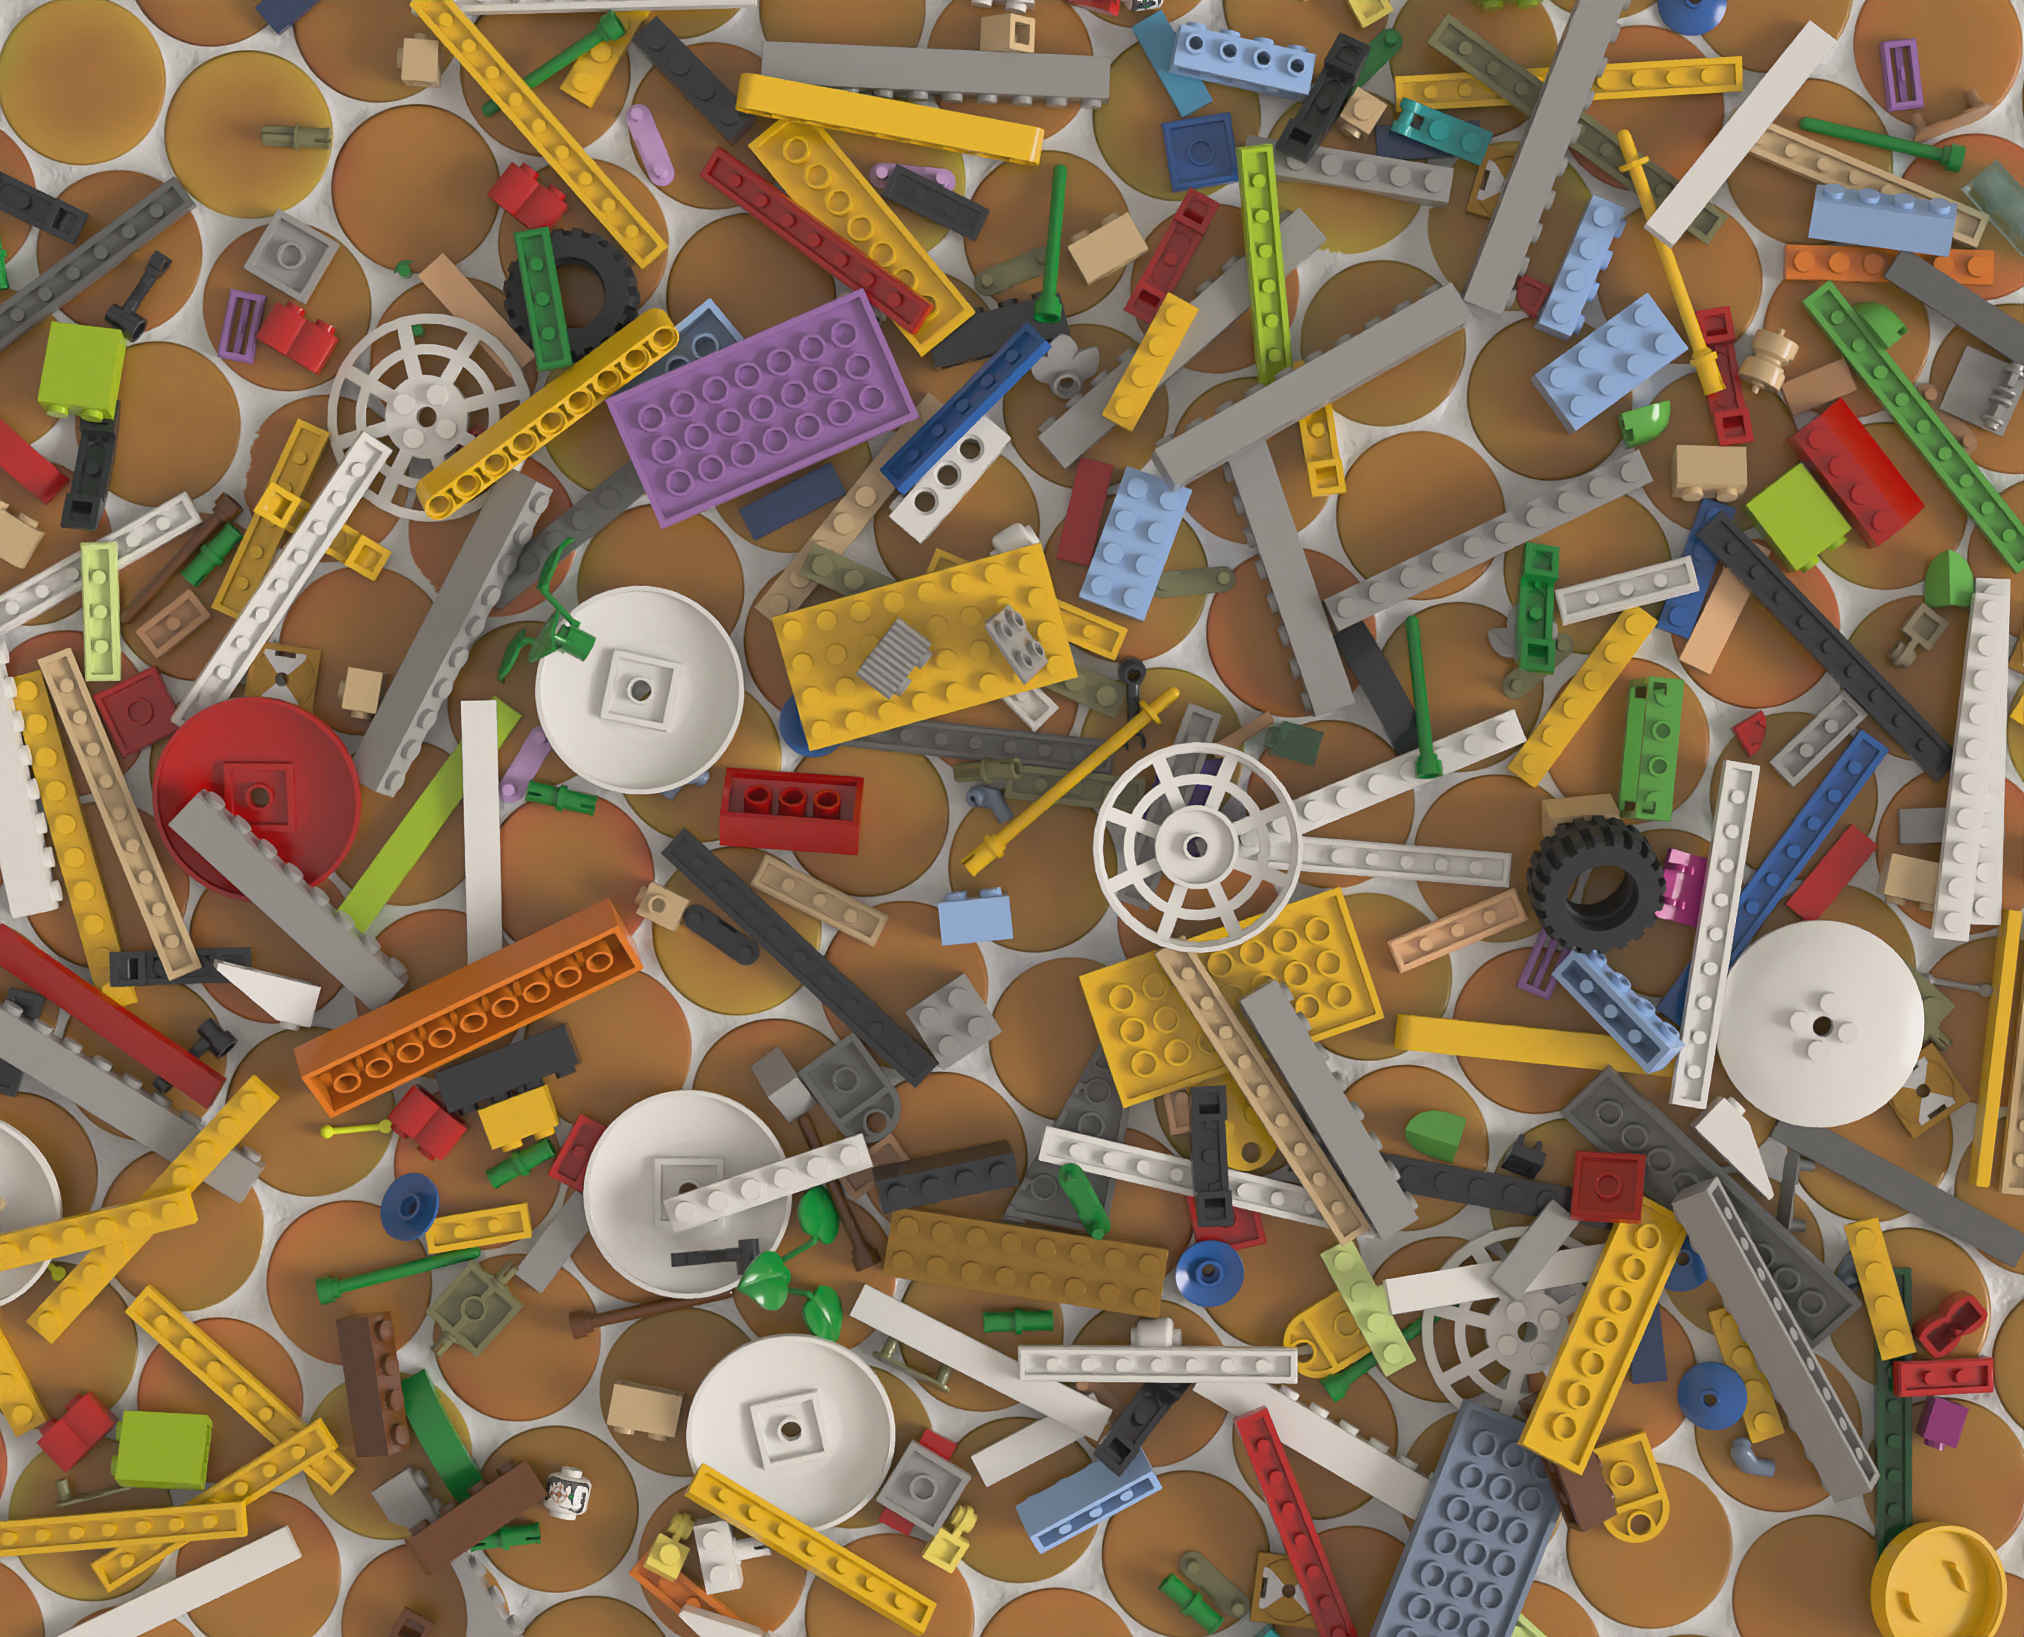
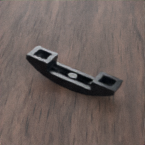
M1341 32L1339 33L1324 59L1323 70L1295 119L1291 118L1275 145V150L1305 164L1311 159L1345 106L1371 51L1370 45Z
M0 171V210L75 246L90 214Z
M117 400L114 420L103 419L102 422H90L82 418L80 420L79 429L82 434L70 493H66L60 523L61 528L97 531L105 508L114 468L120 422V400Z
M1363 620L1333 636L1338 650L1356 677L1397 755L1399 756L1418 748L1415 710Z
M251 947L195 949L202 969L169 981L157 950L109 952L110 987L232 983L213 966L215 959L252 968Z
M1226 1085L1190 1087V1157L1198 1227L1233 1226L1232 1190H1229L1225 1120H1228Z
M1145 1382L1107 1430L1095 1448L1093 1455L1120 1477L1139 1453L1141 1445L1191 1383Z

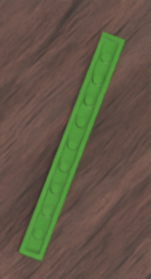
M1828 280L1800 302V304L1841 356L1845 358L1849 366L2013 574L2019 573L2024 569V525L1831 280Z

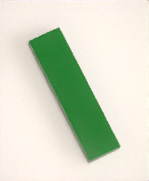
M549 227L513 232L537 371L544 372L573 367Z

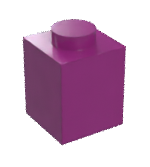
M1936 1395L1927 1396L1915 1433L1925 1438L1923 1444L1942 1451H1944L1945 1445L1957 1448L1969 1408Z

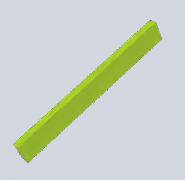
M1272 143L1235 147L1258 384L1262 383L1264 387L1275 382L1274 376L1290 366L1293 368Z
M493 696L491 700H497L499 750L523 716L501 699ZM462 740L337 911L343 910L352 917L355 922L354 926L362 934H365L463 800Z

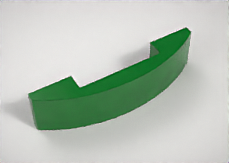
M1529 542L1524 544L1518 582L1515 623L1516 658L1518 670L1548 675L1554 674L1556 641L1552 640L1554 584L1558 579L1560 547Z
M424 1368L401 1381L405 1413L437 1473L452 1496L459 1503L470 1495L467 1489L485 1478L476 1459L472 1460L440 1402V1394Z

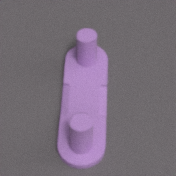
M642 104L632 105L626 112V122L649 178L657 186H667L673 181L675 171L652 114Z
M878 163L874 165L869 174L871 183L876 188L885 189L896 164ZM899 164L951 191L955 187V177L947 169Z
M541 725L532 729L499 784V797L507 803H515L522 798L528 788L529 781L533 780L552 748Z

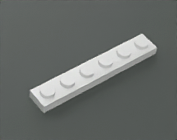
M859 1133L664 1199L663 1202L675 1234L873 1167V1163L863 1134Z

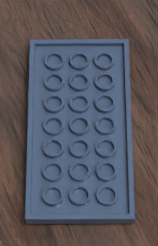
M1463 1398L1369 1637L1512 1636L1560 1514L1559 1505L1539 1455L1517 1444L1526 1425L1525 1422Z

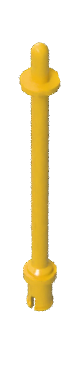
M1622 129L1617 133V139L1626 164L1618 168L1620 172L1629 170L1648 222L1657 210L1642 165L1646 164L1649 159L1648 156L1639 159L1630 132ZM1652 235L1693 349L1692 360H1689L1691 367L1695 366L1705 396L1723 390L1726 387L1723 384L1715 361L1718 358L1716 351L1712 352L1710 348L1706 347L1672 249Z
M1170 687L1149 705L1144 700H1141L1139 705L1143 710L998 834H991L990 836L986 834L982 837L984 841L960 860L968 871L975 877L978 872L997 856L999 859L1005 855L1003 851L1006 849L1008 842L1150 721L1160 725L1162 721L1157 715L1179 697V690L1176 687Z

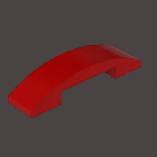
M1191 187L1189 188L1123 311L1151 325L1168 292L1172 294L1216 214L1220 203Z
M1730 306L1695 311L1694 313L1706 347L1710 348L1712 352L1716 351L1718 358L1715 361L1723 384L1726 387L1723 390L1706 395L1718 446H1731L1753 442L1754 437L1749 409L1745 407L1740 376L1737 375L1739 370L1734 348L1736 337Z
M0 417V466L39 500L48 505L71 479L48 458L41 455Z

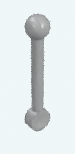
M1930 973L1923 975L1932 985L1978 992L1982 997H1989L1993 990L1988 983L1973 985L1934 978Z

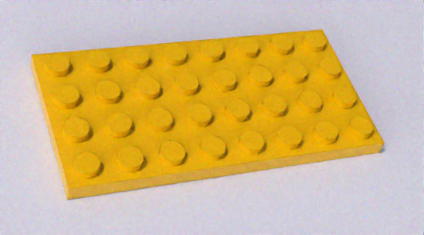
M1041 542L772 617L810 751L1078 677ZM1008 604L1023 617L1026 629L1032 638L1042 645L1045 657L1049 661L1024 685L984 627L986 625L985 620L994 614H998ZM899 616L932 641L929 650L933 654L921 670L915 666L907 677L912 681L900 697L893 694L888 700L856 675V671Z
M1336 887L1287 904L1271 924L1242 944L1220 951L1196 953L1264 1060L1270 1057L1236 1002V999L1270 978L1276 979L1278 984L1283 981L1287 985L1294 998L1290 1001V1004L1296 1013L1301 1011L1308 1020L1312 1029L1307 1032L1313 1042L1385 1018L1341 887ZM1265 912L1238 921L1241 929L1243 930L1253 924ZM1225 926L1187 938V941L1217 940L1229 935ZM1161 948L1078 976L1122 1108H1127L1229 1072L1153 953Z

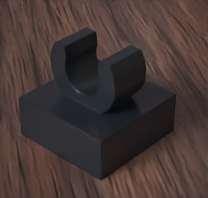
M1520 1134L1504 1155L1501 1168L1533 1180L1543 1167L1547 1154L1541 1152L1542 1142L1539 1140L1535 1143L1533 1149L1524 1146L1525 1135Z

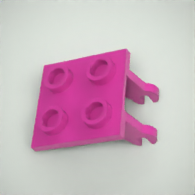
M1668 848L1663 866V877L1666 880L1667 891L1663 895L1665 899L1663 909L1660 912H1655L1657 917L1697 928L1707 858Z

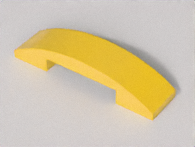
M1303 360L1293 361L1294 370L1305 365ZM1330 403L1298 421L1312 498L1347 492L1342 459L1339 454L1332 404Z
M270 481L253 512L293 534L312 504ZM344 524L325 553L370 580L375 581L392 552Z

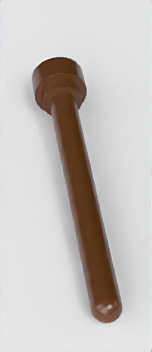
M223 492L214 501L216 504L212 509L214 513L121 613L120 621L123 624H131L224 522L227 523L231 519L235 521L242 514L244 508L234 498Z
M807 1114L800 1115L797 1120L809 1149L812 1150L823 1146L810 1116ZM835 1179L826 1182L827 1190L854 1248L852 1251L854 1258L851 1260L856 1272L881 1262L882 1260L877 1248L873 1249L870 1243H866L839 1180Z
M732 1288L726 1292L703 1298L683 1299L669 1297L592 1315L591 1312L584 1313L583 1310L569 1312L573 1338L576 1340L588 1337V1333L594 1332V1328L729 1299L734 1296L735 1290Z

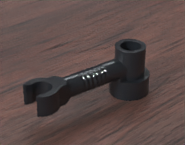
M157 250L150 257L145 273L124 305L121 307L118 304H113L108 309L104 318L107 323L121 330L124 338L131 343H134L141 337L148 323L147 319L136 313L137 309L145 299L144 297H146L148 291H150V288L162 277L172 263L171 259Z
M1135 656L1123 658L1117 667L1121 681L1126 684L1127 723L1141 712L1139 705L1140 684L1146 676L1145 665ZM1131 669L1139 670L1135 677H1128L1127 674ZM1141 729L1134 736H1138L1141 738L1140 744L1141 748L1144 750V748L1146 747V738L1142 733ZM1127 741L1124 746L1128 751L1129 745Z
M209 1018L197 1029L196 1032L201 1038L188 1052L200 1058L209 1050L217 1059H220L234 1048L238 1043V1039L229 1030L224 1031L213 1018ZM160 1076L152 1083L160 1093L164 1092L165 1094L174 1087Z
M759 1238L738 1240V1247L671 1253L672 1267L718 1262H736L737 1275H743L753 1259L760 1254Z

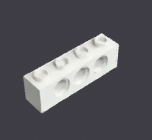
M984 415L915 484L907 496L900 493L889 506L893 511L889 518L922 546L1011 442V437ZM967 441H974L980 446V454L974 459H967L960 452L961 446ZM945 467L955 469L958 473L956 482L948 486L941 484L938 480V473L941 469ZM928 493L934 497L935 505L933 509L928 512H922L916 508L915 501L920 494Z

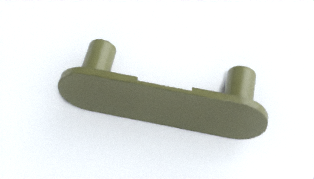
M1038 247L979 272L974 281L975 289L983 296H992L1044 274L1046 247Z
M1225 566L1162 572L1154 595L1158 598H1171L1227 592L1234 587L1236 576L1233 570Z
M1565 633L1557 634L1555 668L1573 651V641ZM1516 667L1503 680V692L1509 698L1519 699L1548 674L1521 671Z
M888 1336L881 1352L873 1351L872 1356L880 1362L944 1393L950 1392L951 1389L946 1386V1383L953 1370L952 1367L942 1363L936 1378L933 1379L905 1366L903 1363L891 1358L899 1343V1340Z
M67 1478L55 1481L60 1500L54 1502L53 1505L54 1507H63L126 1491L134 1487H121L118 1484L105 1489L71 1496Z
M1189 1551L1181 1557V1571L1230 1617L1242 1618L1249 1612L1250 1602L1247 1596L1201 1553Z

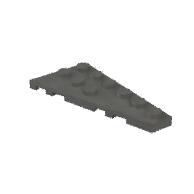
M1100 1042L1052 1127L1123 1143L1130 1106L1127 1108H1122ZM1037 1153L1005 1210L1004 1216L1086 1231L1058 1180V1170L1061 1165L1037 1160ZM1084 1171L1109 1217L1116 1178Z

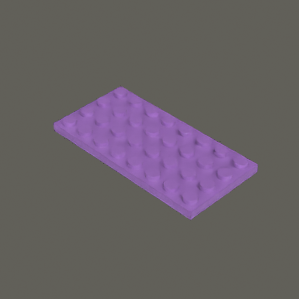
M863 288L605 399L662 530L919 418Z

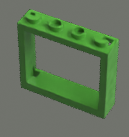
M1648 676L1629 680L1617 802L1620 818L1645 821H1671L1685 681L1683 679ZM1636 687L1647 689L1646 699L1635 698ZM1625 801L1636 802L1635 811H1624Z

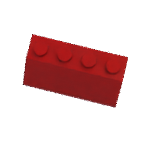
M1841 397L1785 440L1869 549L1880 546L1906 526L1925 507L1921 499Z
M726 767L719 816V845L858 856L864 777Z

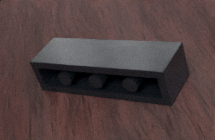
M657 16L632 39L635 48L731 146L757 123L753 114L743 113L735 109L737 98Z
M1042 291L1031 294L1032 300L1018 303L1017 298L997 303L998 309L986 312L984 307L973 308L975 311L973 316L930 350L936 372L991 358L1026 322L1048 343L1060 333L1070 337L1060 293H1056V297L1059 298V303L1062 305L1061 320L1053 324L1041 323L1033 319L1034 303L1038 301Z
M566 1023L437 1072L434 1076L448 1113L458 1110L461 1116L480 1109L477 1102L490 1098L493 1104L511 1097L510 1090L523 1085L524 1091H528L544 1084L542 1078L555 1073L557 1079L575 1073L577 1072L575 1065L583 1061L569 1024Z
M1007 1139L872 1168L877 1200L882 1213L1019 1185L1014 1152Z

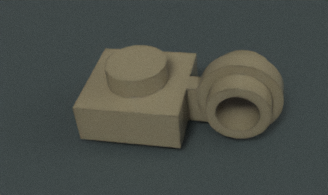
M1923 602L1918 603L1898 630L1908 638V641L1904 643L1899 640L1890 649L1887 655L1891 659L1890 663L1896 668L1900 666L1906 669L1917 656V652L1913 650L1917 645L1925 652L1930 651L1950 623Z

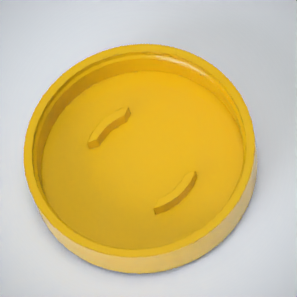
M1930 1521L1919 1523L1897 1535L1881 1554L1871 1582L1872 1612L1883 1637H1993L2000 1626L2006 1607V1576L2002 1563L1993 1547L1974 1531L1946 1522Z

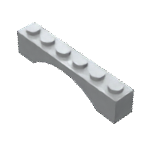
M1247 135L1244 146L1264 143L1273 144L1277 182H1297L1340 187L1382 195L1411 204L1442 209L1449 203L1454 168L1326 147H1319L1305 164L1275 150V145L1278 141L1276 139Z
M412 1464L378 1485L371 1492L390 1522L409 1529L427 1518L428 1522H431L441 1514L438 1509L444 1505L439 1498L434 1500L427 1489L430 1487L427 1477L420 1469L415 1470ZM466 1551L451 1561L450 1564L461 1583L466 1600L468 1619L466 1637H523L521 1633L524 1632V1628L514 1614L510 1616L504 1608L505 1599L498 1587L495 1585L491 1587L484 1577L486 1569L477 1556L472 1558L469 1552Z

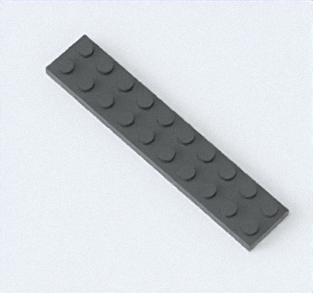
M1610 1064L1604 1070H1601L1561 1108L1560 1114L1601 1152L1646 1154L1644 1192L1654 1202L1672 1212L1673 1206L1671 1203L1682 1189L1717 1176L1812 1350L1862 1306L1863 1300Z

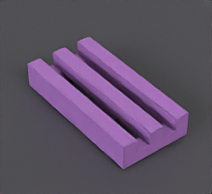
M1916 38L1881 42L1879 50L1887 113L1923 108ZM1902 47H1907L1913 101H1908ZM1892 48L1894 51L1899 94L1898 103H1896L1890 56V49Z
M235 289L230 290L217 357L253 365L258 344L256 335L261 329L266 296ZM238 298H242L244 301L232 353L228 352ZM252 301H256L246 354L242 355Z
M1542 926L1516 987L1549 1001L1558 981L1552 973L1570 954L1571 950L1562 948L1544 991L1538 989L1558 945V940L1551 939L1532 984H1527L1547 938V934Z

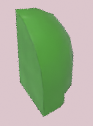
M1871 301L1859 302L1851 306L1885 350L1909 331L1900 318L1886 305Z
M1669 400L1627 411L1617 416L1626 450L1647 444L1661 435L1666 429L1671 415Z
M1949 549L1939 553L1930 563L1926 573L1924 586L1925 604L1931 609H1942L1941 607L1958 606V608L1971 607L1972 593H1975L1972 571L1967 561L1959 553Z
M1432 1110L1422 1112L1410 1120L1405 1129V1137L1410 1145L1419 1152L1452 1164L1467 1119L1443 1111Z

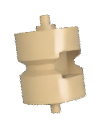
M1779 328L1777 333L1763 329L1756 331L1751 342L1752 352L1755 355L1748 356L1747 359L1743 360L1737 374L1742 380L1753 386L1751 389L1752 393L1757 394L1759 389L1775 393L1780 391L1785 380L1784 370L1781 366H1788L1789 363H1792L1799 349L1796 343L1783 336L1786 330Z

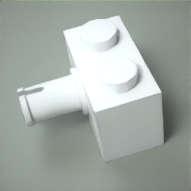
M717 1515L696 1519L693 1529L707 1595L741 1588L744 1581L741 1560L772 1555L770 1547L753 1537L738 1540L734 1535L733 1525Z

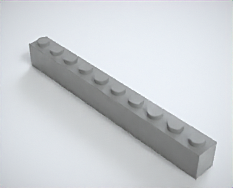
M1575 0L1460 296L1462 300L1501 315L1505 308L1510 310L1517 294V290L1513 289L1517 276L1523 277L1529 264L1530 257L1525 255L1530 242L1536 244L1540 236L1543 224L1538 223L1543 209L1549 211L1553 203L1556 191L1551 190L1556 176L1560 178L1563 176L1569 158L1564 157L1569 143L1574 145L1578 139L1582 125L1577 122L1582 110L1588 111L1595 94V91L1590 90L1595 76L1601 78L1605 70L1608 58L1604 57V53L1608 43H1615L1621 28V24L1617 23L1621 10L1627 11L1632 0Z
M763 41L761 75L853 93L873 94L875 97L891 100L893 95H907V100L915 102L928 101V96L942 97V102L962 103L963 98L977 99L976 103L983 105H995L997 100H1011V105L1031 106L1032 101L1046 102V106L1051 108H1065L1067 103H1081L1080 108L1095 110L1101 109V104L1108 105L1111 57Z
M1300 207L1293 213L1287 209L1279 216L1285 277L1321 247L1327 239ZM1246 254L1241 259L1237 255L1233 256L1221 267V270L1224 272L1223 275L1215 282L1211 278L1207 279L1194 291L1198 297L1190 304L1197 307L1199 311L1154 393L1250 309ZM1130 347L1117 359L1120 365L1115 370L1109 373L1105 369L1091 382L1094 388L1085 396L1079 392L1065 404L1068 410L1059 419L1053 415L1038 428L1042 433L1038 436L1039 443L1064 471L1117 426L1101 415L1137 351L1133 347Z
M1450 282L1443 287L1437 283L1421 293L1423 298L1412 304L1410 300L1404 301L1392 309L1393 315L1385 320H1382L1380 316L1372 319L1362 327L1364 331L1355 337L1351 333L1342 336L1333 343L1335 348L1323 353L1322 350H1318L1303 360L1305 365L1294 370L1290 366L1274 376L1276 381L1264 387L1262 383L1257 384L1244 393L1246 398L1234 404L1233 400H1229L1214 410L1215 416L1206 421L1203 417H1199L1184 427L1186 432L1175 438L1172 433L1155 443L1156 449H1154L1150 458L1171 493L1467 326L1473 316L1453 283Z
M1638 449L1321 601L1322 606L1335 633L1632 492L1652 482V476Z
M511 469L496 481L353 757L361 784L375 792L394 797L396 792L402 787L405 775L412 761L420 753L421 744L429 729L435 724L437 713L445 698L451 693L453 682L461 667L466 664L469 652L477 636L482 633L485 621L492 607L498 602L501 590L508 576L515 570L517 559L522 549L531 539L536 522L541 513L547 508L553 489L515 469Z
M5 1000L3 1003L0 1002V1058L171 1162L204 1129L205 1126L200 1124L202 1118L186 1109H184L183 1113L171 1106L173 1101L164 1094L157 1091L153 1094L141 1088L143 1083L136 1077L128 1073L122 1076L111 1069L113 1064L99 1055H94L93 1058L81 1051L83 1046L67 1036L61 1039L51 1033L53 1027L38 1018H35L32 1022L23 1016V1009L8 1000ZM235 1146L203 1182L236 1202L241 1203L250 1192L265 1168L266 1163L260 1160L262 1155L248 1146H244L242 1149Z
M1716 1176L1682 1189L1671 1203L1674 1216L1685 1228L1692 1249L1702 1259L1709 1280L1719 1290L1726 1311L1731 1313L1736 1321L1740 1337L1745 1343H1748L1755 1356L1757 1368L1765 1374L1771 1385L1774 1399L1782 1405L1790 1428L1793 1432L1797 1433L1804 1446L1807 1459L1813 1462L1820 1475L1823 1488L1830 1493L1835 1503L1871 1492L1880 1474L1718 1177Z

